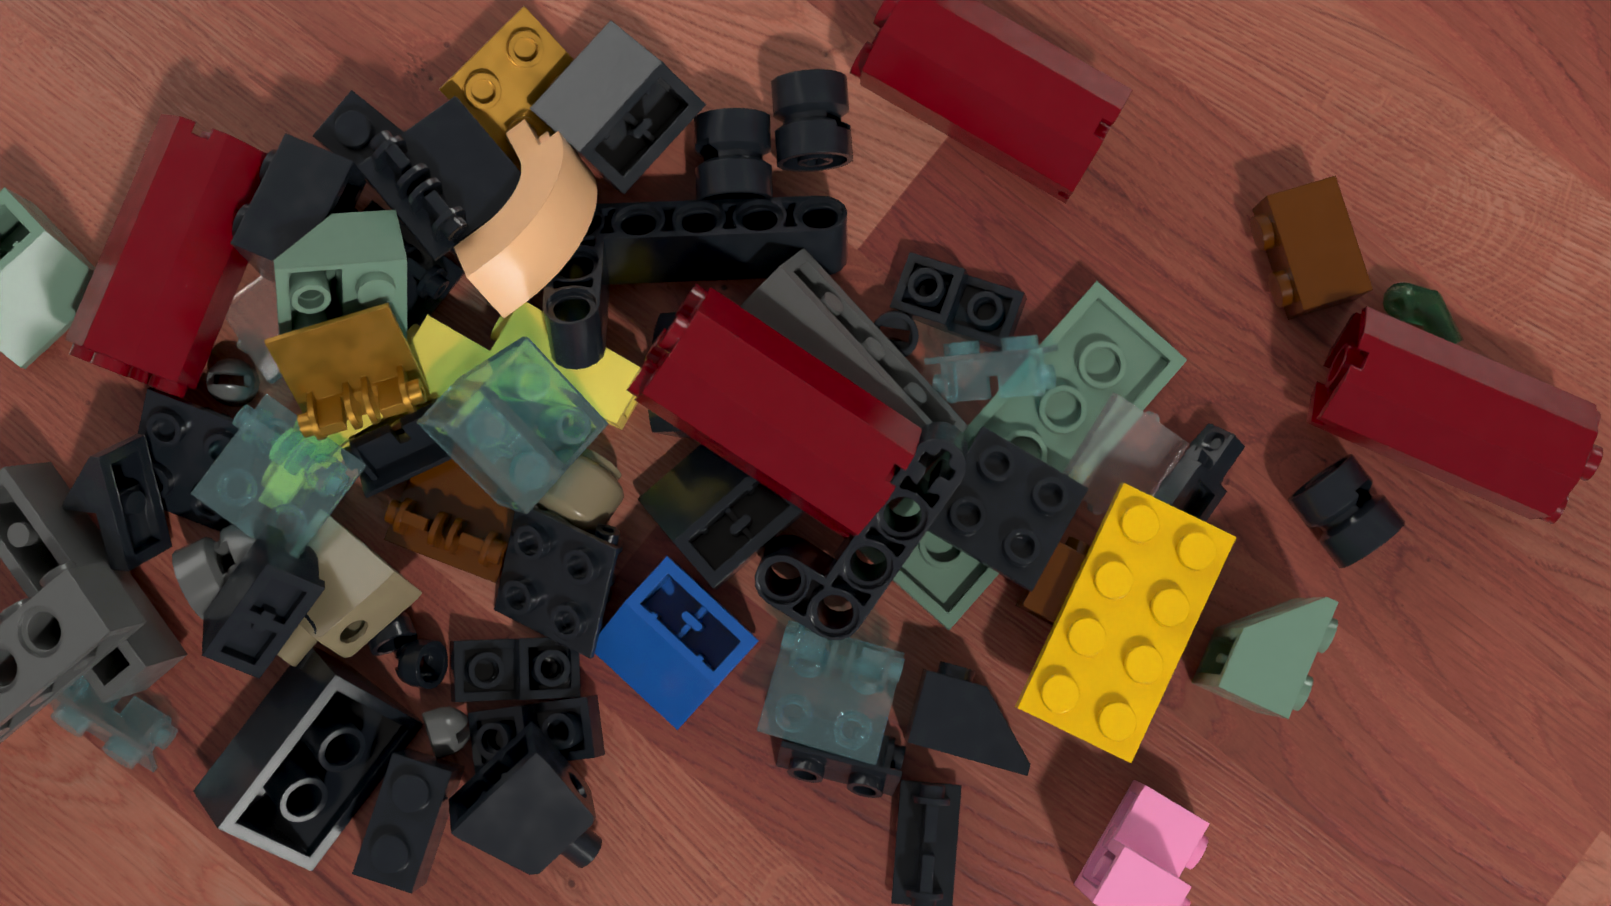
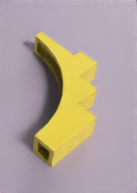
M528 302L524 303L507 317H499L490 336L495 341L490 351L429 315L426 316L421 326L414 324L407 331L408 346L430 390V395L426 396L427 402L418 404L417 410L431 404L432 400L438 397L443 401L454 398L456 402L462 400L463 403L485 399L535 400L581 411L622 430L638 404L634 400L636 396L626 390L640 369L639 366L606 348L603 358L588 368L575 370L557 365L551 358L544 311ZM380 412L381 422L377 424H372L368 414L362 415V428L355 430L350 421L347 420V430L328 435L326 439L320 441L315 436L304 438L297 421L293 430L297 438L286 456H278L268 467L262 480V486L266 489L259 501L278 513L296 517L323 479L344 461L341 449L350 445L349 439L351 437L362 436L387 423L392 427L400 422V417L409 414V412L388 418H383Z

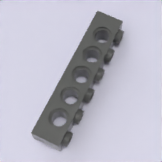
M74 561L61 564L41 578L39 583L43 588L32 598L20 600L0 613V744L147 623V620L106 561L77 566Z

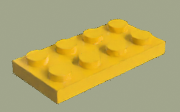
M1126 483L1120 484L1015 707L1120 759L1132 763L1235 542L1236 536Z

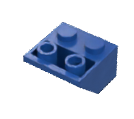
M667 556L629 596L600 632L595 654L678 730L754 648L760 639L678 563Z

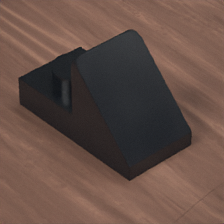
M135 434L90 456L65 498L62 507L64 510L96 513L110 568L112 570L129 572L173 547L145 435Z

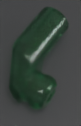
M1407 282L1393 284L1386 290L1383 296V307L1389 316L1403 322L1423 326L1426 332L1454 344L1464 340L1442 295L1438 291Z

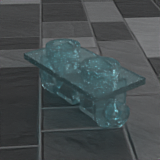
M1038 335L1001 338L1002 349L980 351L979 340L943 344L944 355L924 358L925 365L940 363L941 374L934 375L933 388L942 398H945L947 403L990 399L989 376L997 375L1000 398L1031 395L1043 396L1045 389H1054L1056 386L1055 368L1053 364H1044V353L1057 351L1058 344L1039 346Z
M81 676L62 694L50 702L54 710L50 717L59 726L77 737H82L86 731L105 742L102 750L109 757L129 769H133L139 763L150 771L155 772L158 767L152 750L155 746L163 750L166 749L178 732L177 728L170 725L172 720L170 716L160 712L136 696L130 700L120 714L117 713L113 708L121 698L102 703L84 676Z

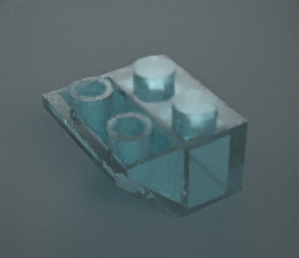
M523 336L460 376L417 421V424L499 506L528 514L608 425V422L528 337Z

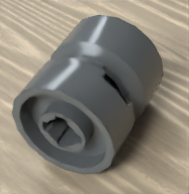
M251 515L223 528L220 532L219 541H215L210 537H203L175 550L172 554V565L179 586L189 605L202 620L205 611L265 528L266 524L259 516Z

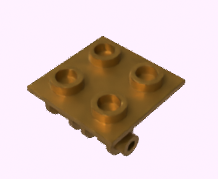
M523 6L438 90L448 100L456 96L521 172L520 160L506 132L525 119L539 137L547 131L551 135L555 134L529 108L574 59L529 10Z
M389 303L264 339L269 353L302 411L301 414L297 415V421L304 438L315 436L319 441L324 440L328 435L347 430V420L350 421L355 430L363 427L362 415L368 414L372 424H377L381 422L380 412L383 418L405 412L414 413L417 411V405L427 402L426 396L430 395V390Z

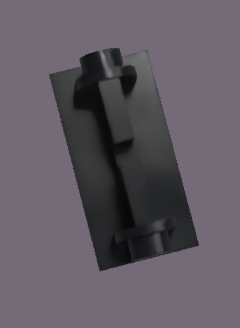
M438 397L433 399L431 404L418 409L416 412L400 417L402 428L396 431L387 423L362 436L351 437L349 439L350 445L342 448L341 453L351 471L358 469L364 496L369 498L477 448L462 400L456 402L454 398L443 401Z
M801 714L800 719L788 717L776 762L777 767L788 769L787 773L790 776L805 782L818 783L822 782L824 778L847 784V789L859 796L868 798H879L883 794L893 796L902 776V771L898 770H901L906 746L895 744V737L854 728L849 748L838 746L842 724Z
M901 780L891 896L892 904L953 906L962 785Z

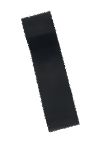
M932 422L923 426L915 456L905 471L897 466L896 472L890 481L896 487L888 501L859 535L853 536L850 534L849 537L844 538L833 556L795 535H782L774 538L766 546L755 573V587L759 596L774 608L823 638L843 640L851 637L862 625L962 482L966 472L968 443L964 434L955 425L947 422ZM941 449L947 450L950 453L949 461L946 459L938 461L930 473L928 482L923 477L927 466L928 454L935 456ZM897 497H907L919 505L920 511L912 516H900L890 509L888 503ZM862 547H874L879 549L886 559L878 564H868L860 560L855 551ZM777 562L790 563L798 569L800 576L794 579L782 578L774 572L771 565ZM830 595H839L846 598L851 603L852 608L846 611H835L830 609L823 599Z

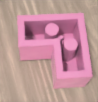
M1133 780L1073 885L1097 906H1190L1191 901L1186 896L1191 886L1179 879L1185 867L1189 870L1193 869L1203 856L1208 844V837L1204 836V833L1210 823L1145 784Z

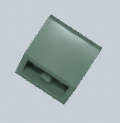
M5 187L0 191V352L20 368L26 369L71 327L95 267L34 203Z
M396 210L331 214L273 260L278 335L389 303L407 341V256Z
M1329 597L1293 598L1215 628L1191 683L1256 713L1289 719L1292 710L1299 711L1309 697L1313 686V677L1308 675L1317 652L1324 653L1336 634L1338 620L1333 618V614L1339 602Z

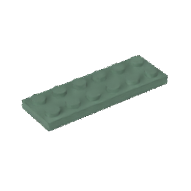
M1096 281L968 425L967 429L963 432L968 443V450L983 426L1080 483L1184 365L1187 359ZM946 451L925 473L923 477L928 482L930 479V473L936 466L938 461H940L941 459H946L949 461L950 453ZM904 497L893 509V512L900 516H912L920 511L919 505L907 497ZM927 531L892 581L943 627L950 630L999 573ZM862 547L858 549L873 564L881 563L886 559L885 555L877 548Z

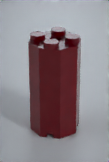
M884 0L873 22L880 29L872 43L867 41L864 44L850 70V74L859 78L860 85L1065 204L1133 91L977 0Z
M161 114L65 340L73 343L69 355L184 398L188 388L195 390L248 265V261L230 244L233 239L232 226L240 208L246 203H251L261 183L259 174L267 153L213 128L210 133L202 131L200 136L192 133L196 124L195 121L181 116Z
M695 284L677 310L674 321L668 329L664 328L649 349L644 358L645 362L632 379L626 391L636 396L635 401L844 538L849 537L850 534L853 536L859 535L885 505L896 486L890 483L896 472L897 466L906 471L914 458L922 428L710 287L708 290H705L698 284Z
M1368 306L1362 309L1361 314L1356 312L1351 315L1331 347L1323 365L1329 368L1325 384L1317 381L1310 396L1308 424L1530 520L1540 519L1554 524L1566 508L1569 493L1580 479L1587 481L1595 474L1603 457V448L1594 444L1601 419V414L1597 411L1596 404Z

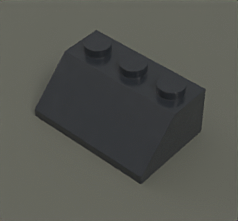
M313 646L296 667L289 665L193 792L219 830L309 871H313L383 779L392 753L405 749L424 724L418 717L354 668Z

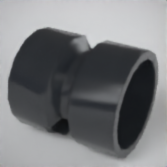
M810 69L789 72L774 78L771 81L773 117L783 122V125L775 130L777 167L793 172H814L836 169L853 161L851 125L841 121V117L849 112L847 76L842 72L834 70Z
M722 108L709 110L695 116V153L704 158V162L695 168L696 200L773 197L772 165L763 160V156L771 152L770 115L756 109Z
M1353 454L1339 459L1303 484L1287 500L1307 527H1320L1323 532L1319 542L1339 568L1348 567L1363 559L1391 539L1405 525L1404 519L1385 495H1372L1370 488L1373 480Z

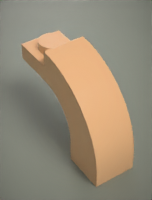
M525 119L506 132L521 163V176L514 193L494 217L454 246L467 279L503 318L535 296L570 260L587 233L597 203V185L594 175L559 131L553 135L547 131L539 137Z

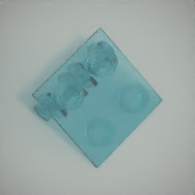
M266 394L255 409L245 405L236 414L232 424L239 429L191 492V495L254 540L258 538L267 524L282 530L287 542L285 549L290 555L298 558L367 465L328 437L320 441L315 436L304 438L298 425L297 415Z
M789 620L757 731L876 765L896 685L902 673L905 653L856 638L848 637L843 640H828L800 623Z

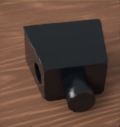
M532 721L449 798L451 834L529 875L541 873L560 854L578 868H583L595 859L602 846L601 837L589 829L596 818L591 789L542 730Z

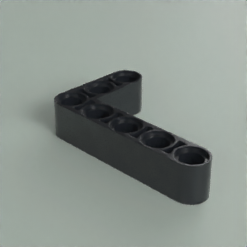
M830 196L596 204L592 222L579 247L561 271L544 287L543 311L551 358L557 365L575 370L588 368L603 358L607 340L610 284L767 279L779 266L803 248L829 275L841 271L846 265L848 258L847 210L845 205L838 199Z

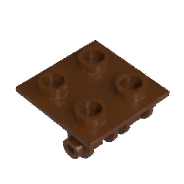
M479 447L408 479L400 501L393 499L386 510L384 521L390 523L384 540L497 583L504 565L516 504L518 501L528 504L541 471Z

